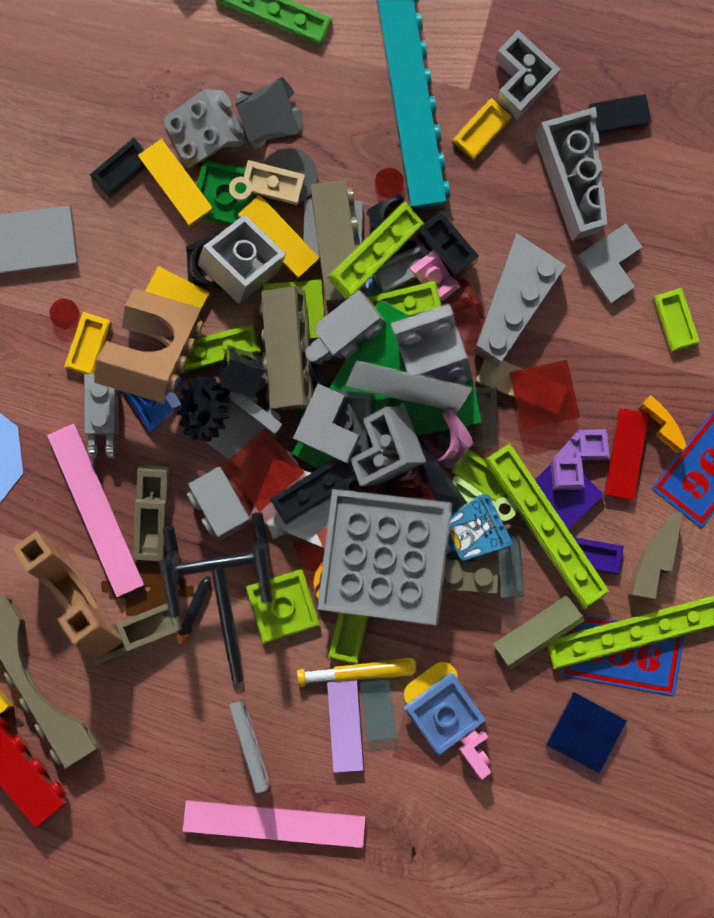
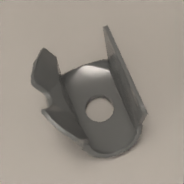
M283 77L255 93L241 90L236 92L235 105L248 140L257 150L262 147L267 139L295 135L302 129L300 108L291 107L289 98L294 95V91Z

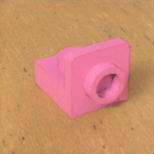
M431 251L410 268L419 285L432 281L437 282L441 302L460 287L458 282L450 276L440 257L434 251Z
M474 730L461 739L463 745L458 749L477 776L482 780L491 773L487 767L491 764V761L482 749L476 751L474 747L488 738L484 731L478 734Z

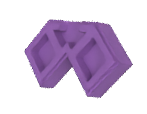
M607 429L578 430L550 461L553 490H582L585 487L582 461H607L610 458Z

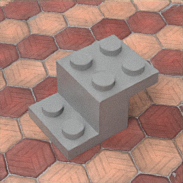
M450 304L391 323L408 373L461 386L465 385L468 382L467 380L473 379Z

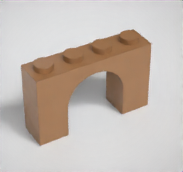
M134 288L125 304L122 328L154 337L164 343L166 348L155 352H142L106 341L96 360L94 383L164 404L168 393H174L179 377L177 373L182 375L187 362V357L185 356H191L195 346L194 337L199 338L204 324V321L199 320L201 308Z
M35 531L12 548L26 571L42 581L66 610L67 614L58 619L74 645L100 659L123 642L122 637L63 548L39 531Z

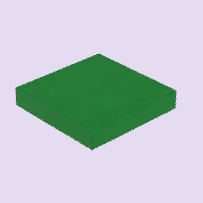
M210 160L202 162L197 187L213 208V211L203 217L202 220L230 226L239 219L238 214L254 200L255 194L252 193L246 200L238 201L231 196L229 185L234 178L244 177L245 168ZM238 184L235 191L242 194L246 191V186Z

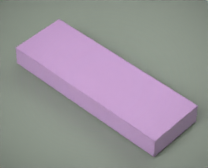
M357 680L327 682L333 773L362 771L363 759Z

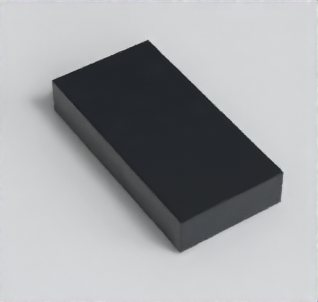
M646 94L591 103L588 106V109L596 107L597 117L595 121L598 134L649 125L652 122Z
M133 137L90 173L91 178L111 198L146 168L138 157L145 149Z

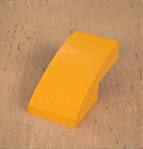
M648 396L639 409L649 413V416L661 425L655 436L675 452H681L687 445L678 425L668 411L654 397Z

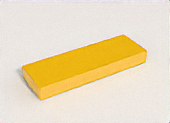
M162 138L138 155L189 227L213 211L212 206Z
M260 194L238 214L239 218L245 214L286 253L283 264L297 279L303 276L320 260L317 254Z

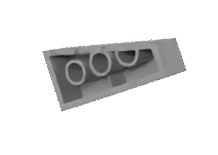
M596 107L542 122L534 133L571 241L598 234L607 225L604 187L601 181L602 164L601 160H599L598 151L599 134L596 131L595 121L597 117Z
M516 233L473 352L499 367L566 265Z

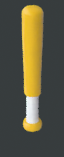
M400 658L337 666L331 670L305 672L304 669H298V686L305 687L306 683L329 680L337 682L412 676L416 673V663L413 658Z

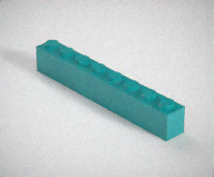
M376 0L409 206L414 212L445 208L446 199L450 198V188L448 181H443L441 171L446 170L444 153H438L437 142H441L439 124L434 125L432 114H437L435 97H429L428 86H432L430 68L425 69L423 59L427 58L426 42L420 41L419 31L423 30L421 13L415 12L414 3H418V0Z

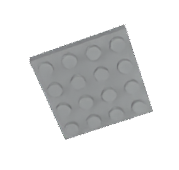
M332 489L318 609L438 625L452 503Z

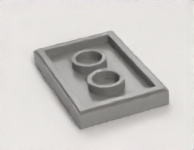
M71 206L0 214V274L78 265Z
M242 699L229 704L255 791L260 793L268 789L270 781L245 700L243 701Z

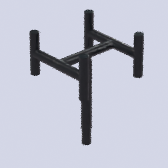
M262 512L251 514L256 546L252 547V553L181 563L174 526H166L162 529L167 559L161 560L159 564L169 617L178 618L182 615L177 582L184 580L183 575L212 571L226 656L229 663L231 680L234 683L243 681V673L224 569L255 564L261 602L269 604L274 601L269 568L272 565Z

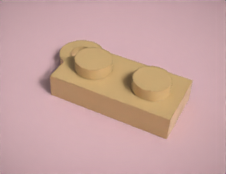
M248 160L244 177L234 178L229 185V191L231 196L238 201L248 199L253 193L298 205L305 175ZM238 184L246 186L244 193L239 194L235 191Z

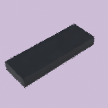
M336 458L271 497L270 501L284 524L291 523L330 499L332 489L345 490L358 482L352 462L350 460L349 463H346Z

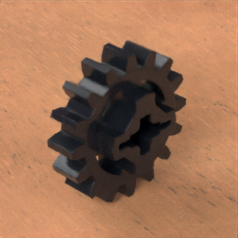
M196 377L195 381H188L189 389H182L184 399H178L182 404L181 410L177 411V415L182 416L179 426L186 427L184 434L190 435L191 440L211 441L212 437H219L218 429L225 430L226 427L223 420L230 417L226 413L230 403L225 402L228 392L222 391L223 387H220V382H217L216 378Z

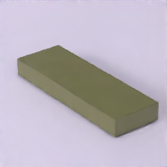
M566 595L493 645L511 670L585 620Z

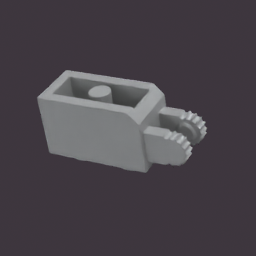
M358 290L317 323L316 333L319 335V338L306 349V359H309L314 364L322 365L334 356L339 359L342 357L348 358L359 349L358 344L364 339L370 340L376 337L382 331L381 326L386 321L369 298Z
M84 374L85 434L88 436V458L96 459L98 453L97 437L106 436L105 451L107 458H115V436L119 434V390L94 383L95 374Z

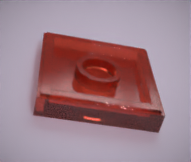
M567 360L509 372L521 430L580 418Z
M266 428L221 466L222 470L259 512L271 503V497L288 488L305 473Z

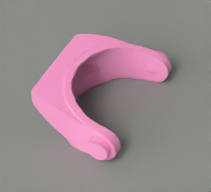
M446 409L443 417L451 433L448 451L435 448L427 440L422 441L437 462L450 469L464 456L473 445V441L456 412L452 409Z

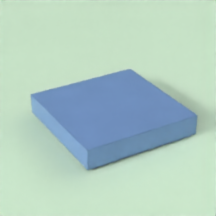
M452 672L403 707L438 756L487 721Z

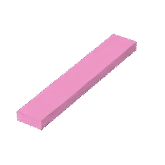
M71 424L48 434V439L116 597L118 598L145 586L93 463L88 458V452L76 424Z
M186 800L183 832L363 848L365 816Z

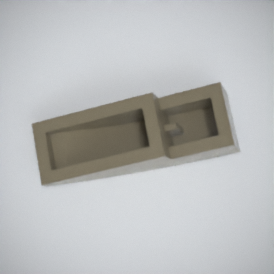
M140 465L137 470L133 560H164L165 541L162 529L167 526L170 466Z
M672 513L658 527L648 541L633 572L628 591L629 596L650 600L656 599L660 571L666 573L673 571L682 513Z
M167 604L116 623L114 627L122 637L123 642L100 659L93 656L95 664H101L182 630L178 618H170Z

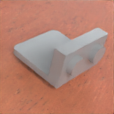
M204 89L164 118V124L184 166L187 168L195 167L223 147H240L247 142L243 133V125L236 118L231 108V100L223 90Z
M232 391L228 396L230 407L226 409V413L230 417L223 420L226 427L225 430L218 429L219 437H212L211 441L206 442L241 469L247 454L258 446L271 444L282 431L283 425L279 422L282 417L274 410L270 409V407L263 410L256 404L259 400L256 396L254 398Z

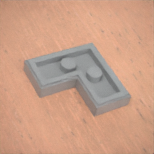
M624 224L577 256L609 305L635 288L620 266V263L641 250L642 245L628 225Z
M318 384L293 438L349 463L361 436L334 424L346 400V396Z

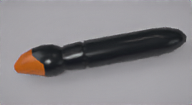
M209 576L204 577L197 587L181 624L182 630L177 632L176 640L178 644H182L192 632V626L198 617L211 586V578Z

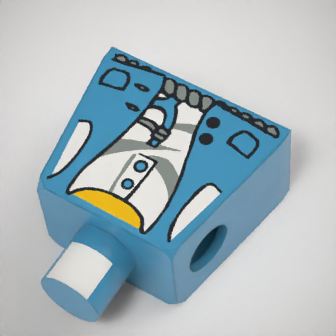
M489 495L477 496L451 516L446 557L457 552L460 559L465 561L514 546Z

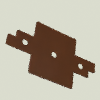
M159 562L136 563L145 586L118 597L126 598V615H139L167 604ZM186 578L181 582H177V585L180 586V589L177 590L178 596H194V586H187ZM102 581V591H109V598H117L110 581ZM150 586V591H146L145 587Z

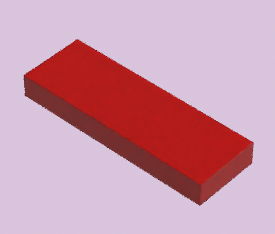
M619 408L604 490L605 496L634 500L649 413Z

